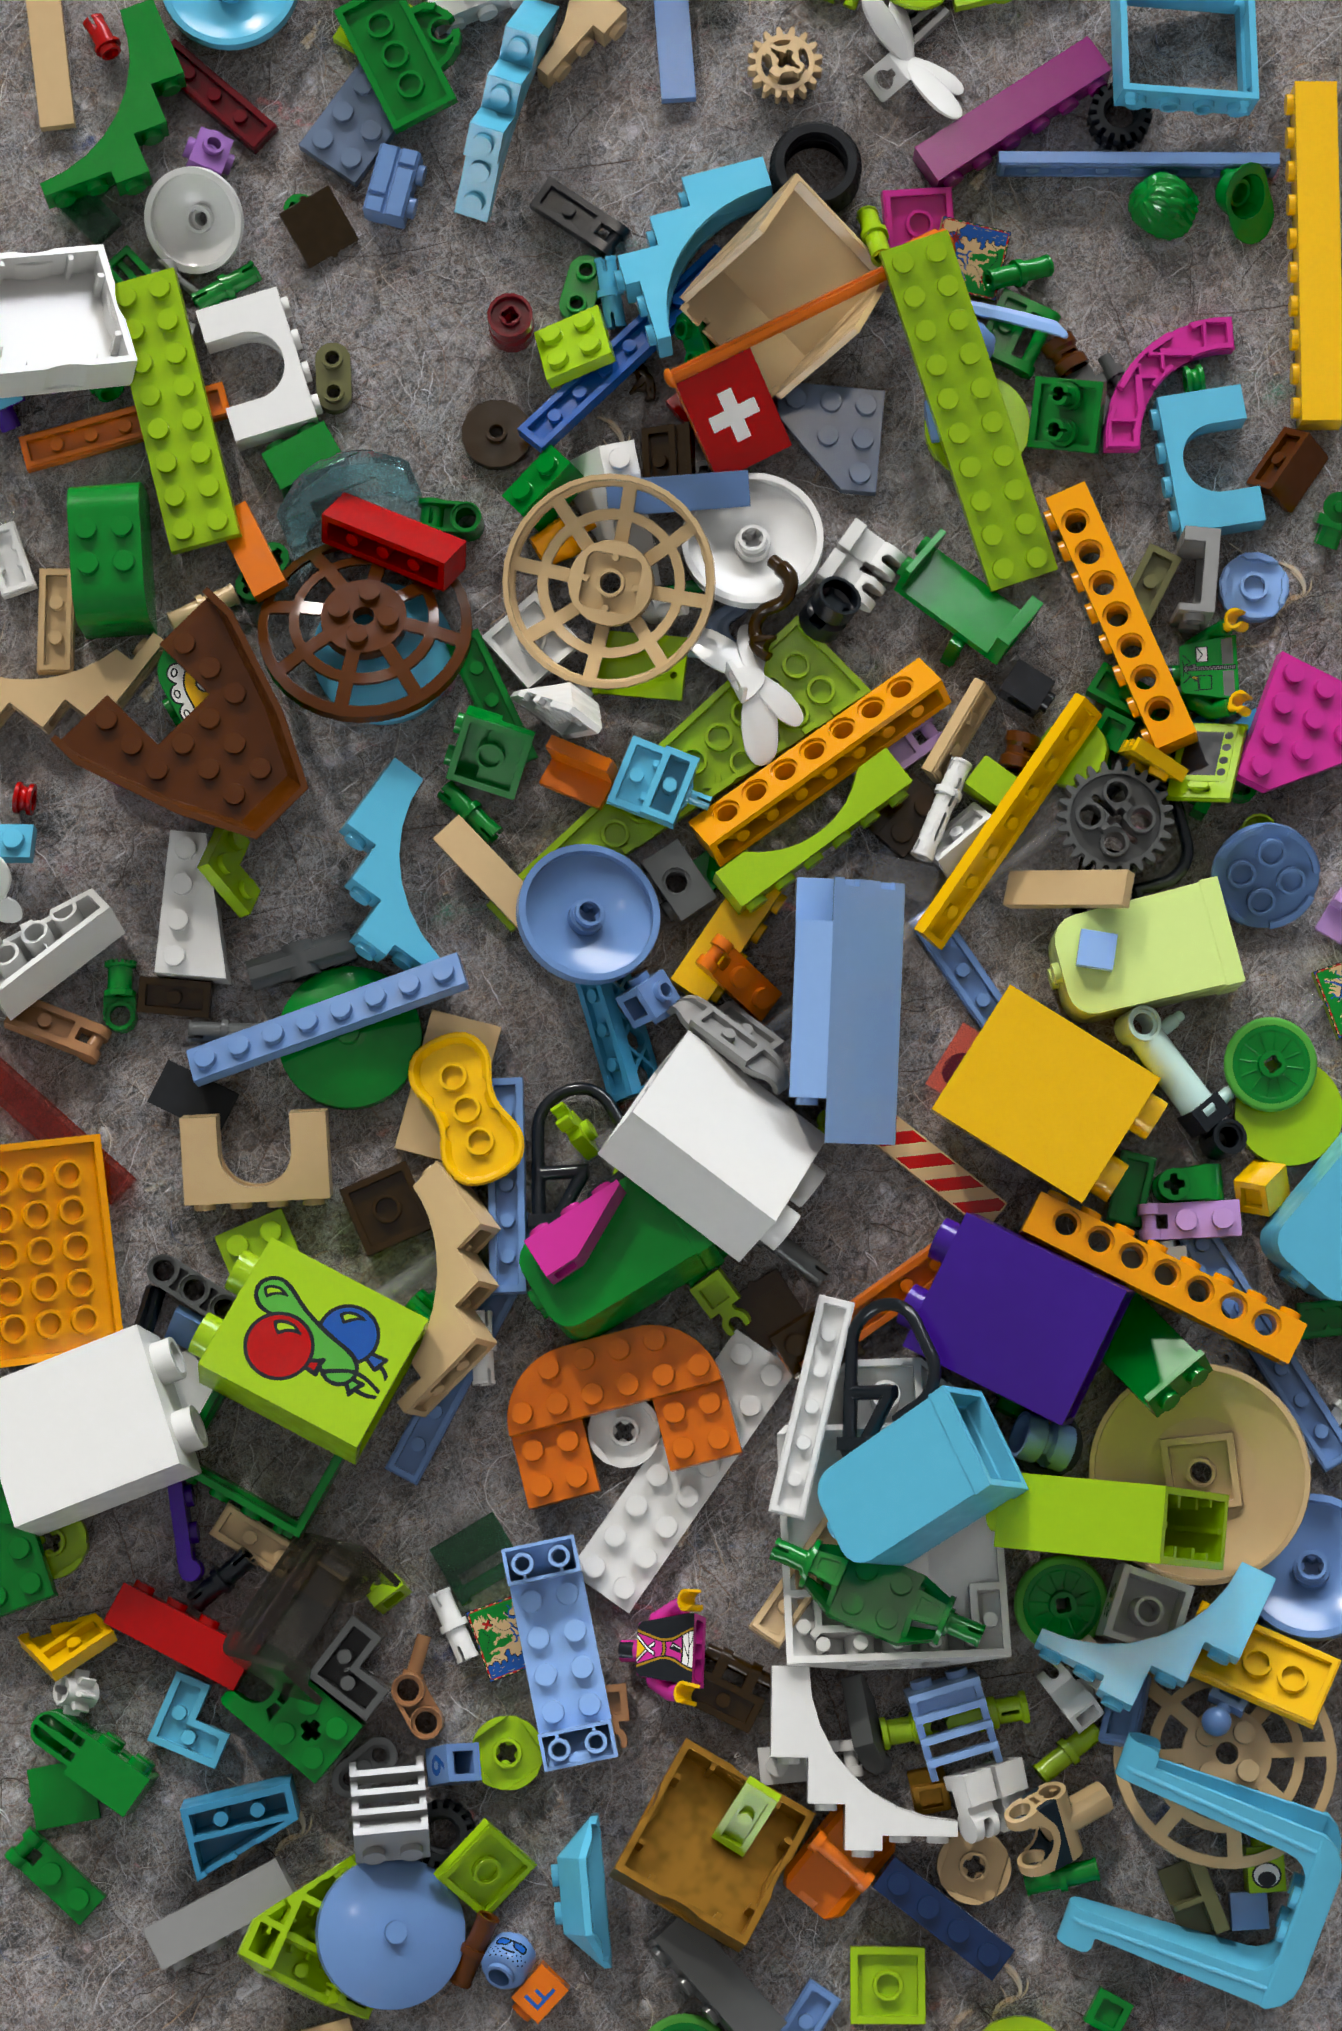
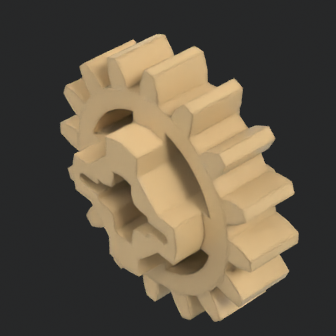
M777 27L776 35L773 37L767 31L763 33L764 43L756 40L753 42L754 52L748 53V63L751 65L748 67L747 74L748 77H755L752 80L753 89L763 87L762 98L766 99L770 94L775 95V104H779L782 97H787L789 104H793L794 95L798 94L804 100L807 98L806 88L815 91L817 88L815 78H821L822 68L819 67L822 64V54H815L818 46L816 41L807 44L808 33L804 32L800 37L795 36V27H791L788 34H783L781 27ZM802 54L807 60L808 70L805 69V64L800 62ZM762 61L765 62V67L770 69L768 76L763 72Z

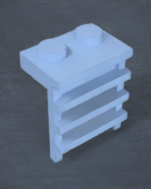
M966 1666L945 1671L946 1677L932 1680L931 1676L915 1679L910 1682L911 1687L903 1689L907 1705L912 1713L931 1782L939 1781L935 1767L992 1751L996 1763L1003 1761L986 1698L982 1690L980 1677L974 1669L967 1670ZM980 1708L983 1719L926 1736L923 1724ZM986 1729L989 1741L932 1757L930 1745Z

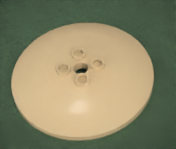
M1210 1364L1213 1371L1208 1374L1207 1379L1200 1386L1189 1390L1180 1398V1401L1173 1409L1165 1411L1158 1418L1127 1388L1117 1397L1104 1414L1096 1430L1089 1457V1479L1163 1485L1229 1495L1223 1570L1134 1561L1149 1572L1188 1585L1204 1586L1229 1583L1242 1562L1259 1570L1268 1565L1286 1548L1297 1533L1306 1513L1311 1492L1312 1476L1308 1447L1303 1433L1290 1410L1277 1395L1258 1380L1243 1372L1216 1364ZM1204 1462L1210 1466L1212 1476L1209 1481L1199 1482L1193 1477L1192 1467L1195 1463Z

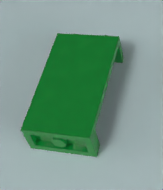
M941 528L932 539L926 536L914 552L917 555L914 559L908 556L896 572L900 579L894 591L997 666L1032 624L1044 603L1032 595L1025 605L1019 609L996 591L990 592L989 587L938 550L941 541L947 533Z
M1136 1292L1102 1360L1114 1375L1157 1418L1165 1411L1173 1409L1182 1396L1193 1387L1200 1386L1207 1379L1208 1374L1213 1371L1205 1353L1201 1349L1196 1352Z

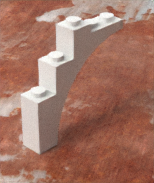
M771 1665L770 1756L778 1757V1764L798 1765L800 1764V1758H807L806 1801L808 1804H814V1810L837 1811V1804H843L844 1850H851V1857H874V1851H882L883 1836H889V1842L911 1843V1836H926V1843L947 1844L949 1843V1837H958V1821L956 1819L927 1816L899 1807L872 1792L852 1775L833 1751L819 1723L812 1698L810 1667Z

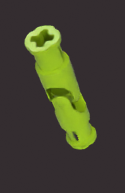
M1024 1690L1018 1691L1017 1695L1004 1698L985 1697L994 1730L1000 1729L1002 1724L1023 1721L1024 1724L1030 1723L1029 1707ZM980 1708L946 1717L944 1721L948 1729L983 1718ZM911 1711L908 1716L888 1720L885 1717L878 1718L885 1751L890 1750L892 1745L914 1742L916 1745L920 1744ZM931 1722L923 1724L926 1736L940 1732L931 1728Z

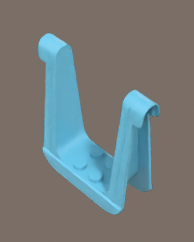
M1129 1732L1115 1773L1120 1778L1280 1849L1295 1857L1303 1868L1301 1873L1294 1871L1287 1890V1893L1290 1894L1287 1907L1281 1905L1275 1922V1927H1277L1275 1938L1267 1944L1259 1946L1242 1944L1076 1896L1069 1899L1056 1935L1057 1939L1064 1945L1080 1952L1089 1951L1094 1940L1098 1939L1257 2004L1263 2009L1284 2005L1294 1998L1302 1985L1340 1883L1342 1838L1338 1824L1328 1812H1321L1159 1758L1161 1744L1157 1738L1140 1732Z

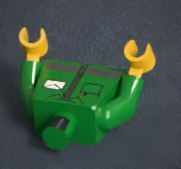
M1239 608L1229 609L1225 613L1224 619L1188 639L1178 649V665L1168 666L1176 686L1179 687V693L1185 706L1208 720L1233 716L1236 712L1242 717H1248L1252 711L1247 706L1242 705L1245 701L1253 700V697L1245 691L1239 690L1236 635H1231L1232 630L1242 633L1246 632L1249 628V624L1244 621L1236 624L1238 617L1246 613Z

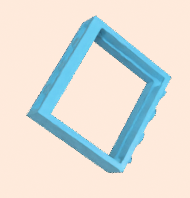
M1110 0L1114 106H1124L1130 110L1142 108L1160 109V111L1166 113L1177 110L1191 111L1197 115L1218 113L1227 114L1234 118L1250 115L1259 101L1255 0ZM1127 6L1234 14L1238 91L1130 83Z

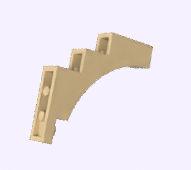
M154 632L149 639L143 638L135 647L132 660L116 649L104 658L82 669L64 675L41 679H9L0 677V729L16 710L49 735L70 708L85 717L106 695L123 709L158 665L160 656L164 651L159 645L163 639Z
M438 1161L427 1167L422 1173V1177L413 1185L426 1210L432 1228L436 1249L437 1278L433 1309L427 1331L411 1362L421 1378L410 1384L406 1393L397 1402L403 1413L426 1417L497 1344V1341L478 1316L476 1310L499 1285L477 1254L501 1228L471 1186L460 1184L454 1180L445 1170L443 1163Z

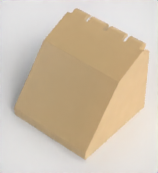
M795 173L705 266L680 296L684 303L679 309L696 326H699L703 321L707 326L702 332L717 347L878 267L871 262L867 246L802 177ZM886 280L750 347L771 397L784 398L859 334L887 287L888 281Z

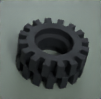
M1111 82L1108 89L1104 85L1100 88L1099 94L1096 93L1088 111L1087 126L1090 125L1089 133L1091 137L1096 135L1095 142L1098 145L1102 142L1106 143L1105 149L1111 151L1113 145L1117 146V151H1123L1124 146H1127L1130 150L1135 147L1136 142L1140 144L1145 134H1147L1152 120V109L1130 110L1133 115V121L1126 127L1119 128L1111 125L1106 116V112L1114 106L1113 82Z
M436 1799L427 1803L429 1827L438 1819H446L451 1821L457 1830V1838L450 1847L438 1848L430 1842L431 1857L421 1858L419 1861L428 1864L427 1866L432 1868L439 1867L476 1828L470 1811L466 1810L461 1803L451 1801L452 1799Z

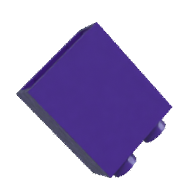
M966 1212L961 1224L946 1218L938 1229L928 1253L929 1258L941 1263L930 1289L928 1290L915 1284L904 1300L921 1317L939 1355L941 1366L1061 1426L1072 1424L1136 1291L979 1214ZM898 1313L896 1323L910 1330L902 1346L925 1357L908 1321L903 1315Z

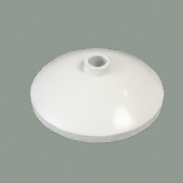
M187 166L166 173L154 184L146 200L144 224L148 240L161 259L174 260L178 270L181 272L203 274L217 270L234 256L242 240L244 216L236 192L223 177L203 167ZM202 212L207 215L206 224L202 223L200 219Z

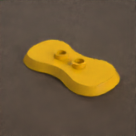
M466 1032L447 1033L422 1045L413 1054L409 1062V1082L413 1092L428 1107L436 1119L440 1131L441 1160L445 1170L454 1180L466 1186L485 1185L506 1176L517 1167L523 1157L524 1137L517 1122L504 1110L496 1098L492 1086V1063L486 1046L477 1037Z

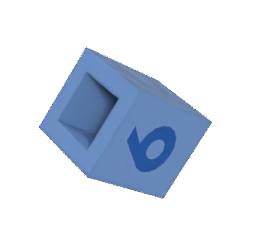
M479 1742L444 1744L425 1749L428 1787L462 1785L482 1780Z

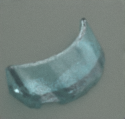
M349 450L336 453L335 456L325 460L322 459L299 475L292 483L293 486L285 496L282 504H280L276 516L292 555L299 553L300 547L308 544L307 534L322 518V513L344 492L358 498L393 496L402 498L405 504L412 501L418 504V500L423 497L408 461L398 456L393 457L388 454L378 453L375 450Z

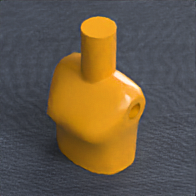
M561 518L552 521L542 531L528 538L540 561L550 541L565 526ZM592 523L584 528L588 533L597 526L595 523ZM570 536L560 547L553 560L554 565L575 557L581 552V548L573 536Z

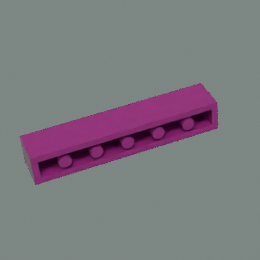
M1087 36L914 148L913 162L932 188H954L962 182L964 175L971 170L980 171L988 166L993 160L992 157L998 154L999 151L1013 150L1021 143L1022 137L1030 132L1033 134L1041 132L1050 124V119L1060 113L1062 116H1065L1072 112L1079 105L1078 101L1088 95L1094 97L1096 93L1099 94L1100 88L1104 85L1108 86L1107 83L1112 69Z

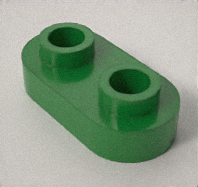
M591 255L579 256L570 264L559 301L560 314L563 319L597 304L596 291L599 290L596 264L594 263L595 257ZM587 267L593 272L589 276H583L580 274V270ZM574 300H580L583 303L582 307L578 309L572 308L570 304Z

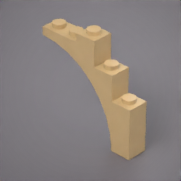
M569 0L564 23L551 49L537 66L538 81L549 89L556 81L560 83L567 77L572 68L571 64L578 56L584 57L594 45V39L603 47L612 39L614 41L618 40L628 26L627 8L617 0Z

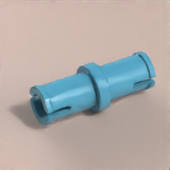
M615 255L605 256V259H602V257L594 259L599 290L596 291L597 299H601L607 330L627 326L622 303V295H625L624 291L618 292L613 271L617 270V258Z

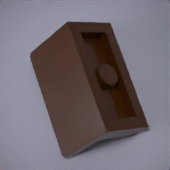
M1284 426L1246 484L1249 487L1260 486L1262 494L1272 496L1285 512L1292 513L1328 461V455L1309 432Z

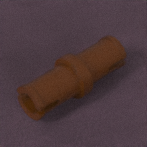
M480 1910L477 1913V1918L468 1938L465 1939V1942H462L460 1962L449 1980L457 1987L463 1989L471 1988L481 1960L488 1949L487 1947L497 1925H499L500 1919L487 1911Z

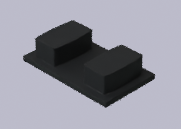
M168 1060L147 1102L180 1118L183 1115L220 1113V1131H222L240 1094L216 1082L198 1087L193 1081L191 1070Z

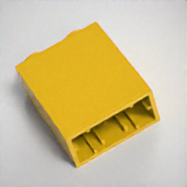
M1010 984L931 1110L1073 1201L1082 1204L1089 1192L1107 1202L1129 1167L1127 1163L1113 1155L1128 1130L1146 1140L1168 1103L1152 1093L1160 1081V1077Z

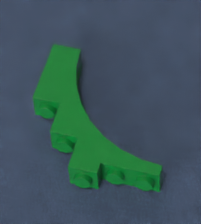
M146 0L120 10L128 39L130 60L127 86L118 113L105 135L89 153L66 171L40 183L49 209L68 207L76 199L88 194L91 196L102 194L112 185L116 186L120 197L126 194L130 196L140 194L146 190L147 186L152 185L149 169L139 147L143 145H156L164 137L169 136L167 121L157 97L173 96L181 88L187 86L184 71L153 0Z

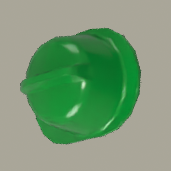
M1249 162L1239 168L1222 169L1220 171L1221 179L1215 190L1217 206L1228 215L1231 229L1238 240L1251 245L1260 242L1268 234L1274 218L1273 201L1264 168L1259 163Z

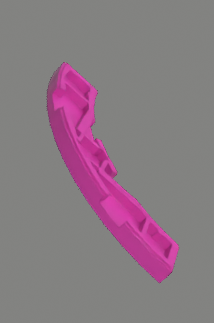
M1232 316L1198 320L1172 332L1169 331L1152 342L1135 358L1121 377L1110 399L1104 422L1103 453L1139 452L1141 449V427L1146 406L1154 391L1169 375L1195 360L1215 355L1232 354L1235 350Z

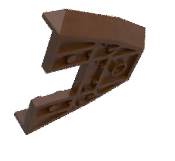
M206 587L202 591L206 599L159 644L209 694L175 729L157 744L106 695L62 739L55 734L50 740L76 765L178 815L257 840L309 787L284 712L233 611Z

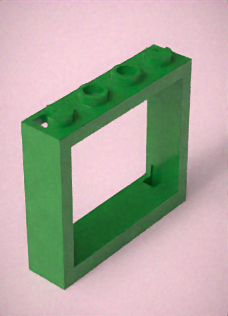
M214 1390L199 1414L206 1432H208L227 1398ZM334 1454L299 1519L201 1463L199 1465L202 1473L185 1481L196 1485L198 1481L211 1488L208 1493L216 1499L228 1503L230 1499L242 1506L240 1511L256 1521L264 1518L274 1524L272 1529L276 1533L283 1534L292 1539L293 1535L299 1538L305 1534L343 1466L345 1459Z

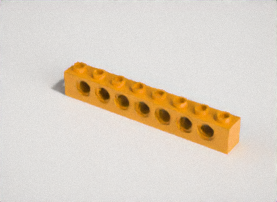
M1085 481L1045 498L1048 510L1043 512L1045 520L1051 532L1058 530L1062 541L1056 544L1064 562L1066 563L1071 560L1076 572L1070 575L1078 594L1085 591L1090 602L1085 604L1084 607L1091 624L1099 623L1103 634L1099 635L1098 639L1105 655L1113 654L1117 663L1116 666L1112 667L1119 687L1126 685L1131 697L1127 698L1126 702L1133 718L1140 717L1145 729L1140 730L1142 739L1166 755L1198 742L1194 724ZM1075 522H1082L1086 525L1084 530L1079 533L1068 531L1069 526ZM1088 553H1096L1100 556L1093 564H1085L1081 561ZM1107 583L1114 587L1107 595H1099L1095 592L1096 588L1101 584ZM1118 614L1128 618L1123 625L1118 627L1109 624L1110 619ZM1129 646H1138L1142 649L1140 654L1134 658H1128L1123 655V651ZM1143 677H1151L1156 681L1151 688L1146 690L1136 686L1137 682ZM1164 708L1170 714L1163 721H1155L1150 717L1152 712L1156 709Z
M917 658L709 807L708 811L704 810L688 821L700 845L720 867L725 865L854 773L858 767L884 748H889L952 703L942 679L920 658Z
M1049 1190L1048 1193L1041 1191L1037 1195L1019 1232L1020 1235L1136 1291V1293L1281 1366L1290 1363L1308 1325L1299 1320L1301 1314L1285 1306H1281L1278 1310L1266 1304L1268 1300L1266 1296L1251 1289L1244 1293L1233 1287L1235 1282L1232 1279L1216 1272L1212 1277L1200 1271L1202 1265L1185 1256H1181L1180 1260L1166 1254L1168 1251L1166 1246L1151 1239L1144 1243L1133 1237L1135 1231L1120 1223H1115L1112 1227L1100 1220L1102 1217L1100 1213L1085 1206H1082L1081 1210L1067 1204L1069 1198L1061 1193ZM1065 1216L1072 1220L1074 1225L1072 1234L1062 1235L1056 1230L1055 1221L1058 1217ZM1091 1233H1100L1105 1237L1107 1246L1103 1252H1096L1089 1246L1088 1238ZM1131 1249L1137 1252L1140 1258L1137 1268L1131 1269L1123 1264L1121 1257L1124 1250ZM1158 1266H1166L1171 1270L1173 1279L1170 1285H1162L1156 1280L1155 1270ZM1192 1282L1200 1283L1205 1288L1206 1296L1202 1302H1196L1190 1298L1188 1288ZM1225 1299H1232L1237 1303L1239 1313L1235 1319L1228 1318L1223 1314L1221 1306ZM1259 1315L1266 1316L1271 1321L1272 1330L1269 1335H1262L1256 1330L1255 1320Z

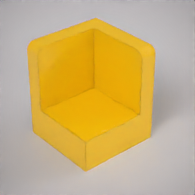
M1255 1159L1233 1180L1235 1197L1240 1200V1212L1270 1217L1290 1195L1286 1164Z

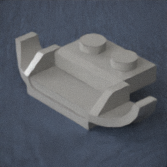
M687 995L677 1000L666 1011L671 1016L676 1013L687 1031L689 1030L738 1066L742 1072L753 1078L767 1081L772 1086V1092L776 1095H779L788 1088V1070L782 1058L778 1055L785 1041L730 1000L716 1008L707 1000L697 995Z

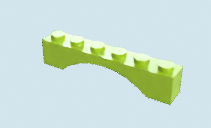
M884 748L858 767L846 803L835 818L820 832L802 843L785 849L767 852H743L715 872L712 880L738 915L746 909L750 913L754 912L768 900L765 897L766 894L775 888L779 892L787 888L796 880L794 876L796 872L803 867L807 871L814 868L825 858L822 855L823 852L832 846L836 850L841 848L852 839L851 832L860 825L864 829L868 828L881 817L879 811L888 804L894 808L902 803L909 796L907 790L913 780L890 751Z

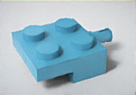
M633 735L607 798V804L674 830L680 812L688 803L708 811L713 797L693 790V780L700 765L699 757L668 745L662 747Z

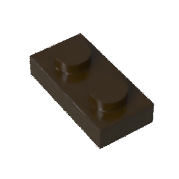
M142 975L139 978L137 1012L211 1018L213 982Z

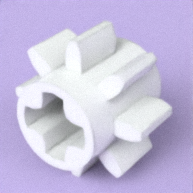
M76 1668L72 1673L65 1675L55 1682L53 1698L57 1706H63V1714L79 1716L80 1712L88 1713L89 1709L96 1705L100 1690L96 1679L89 1678L90 1671Z

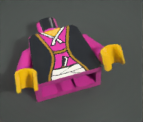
M682 1589L676 1599L671 1600L653 1612L648 1621L639 1623L637 1640L620 1641L618 1654L621 1662H636L637 1676L646 1678L648 1688L669 1702H678L695 1707L697 1702L692 1701V1692L694 1689H704L706 1618L696 1613H690L691 1611H703V1605L695 1604V1598L697 1594L701 1593V1589Z

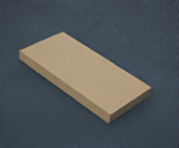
M432 1009L422 1045L447 1033L466 1032L477 1037L486 1046L493 1065L502 1027ZM410 1088L394 1148L442 1161L440 1154V1131L436 1119L428 1107Z

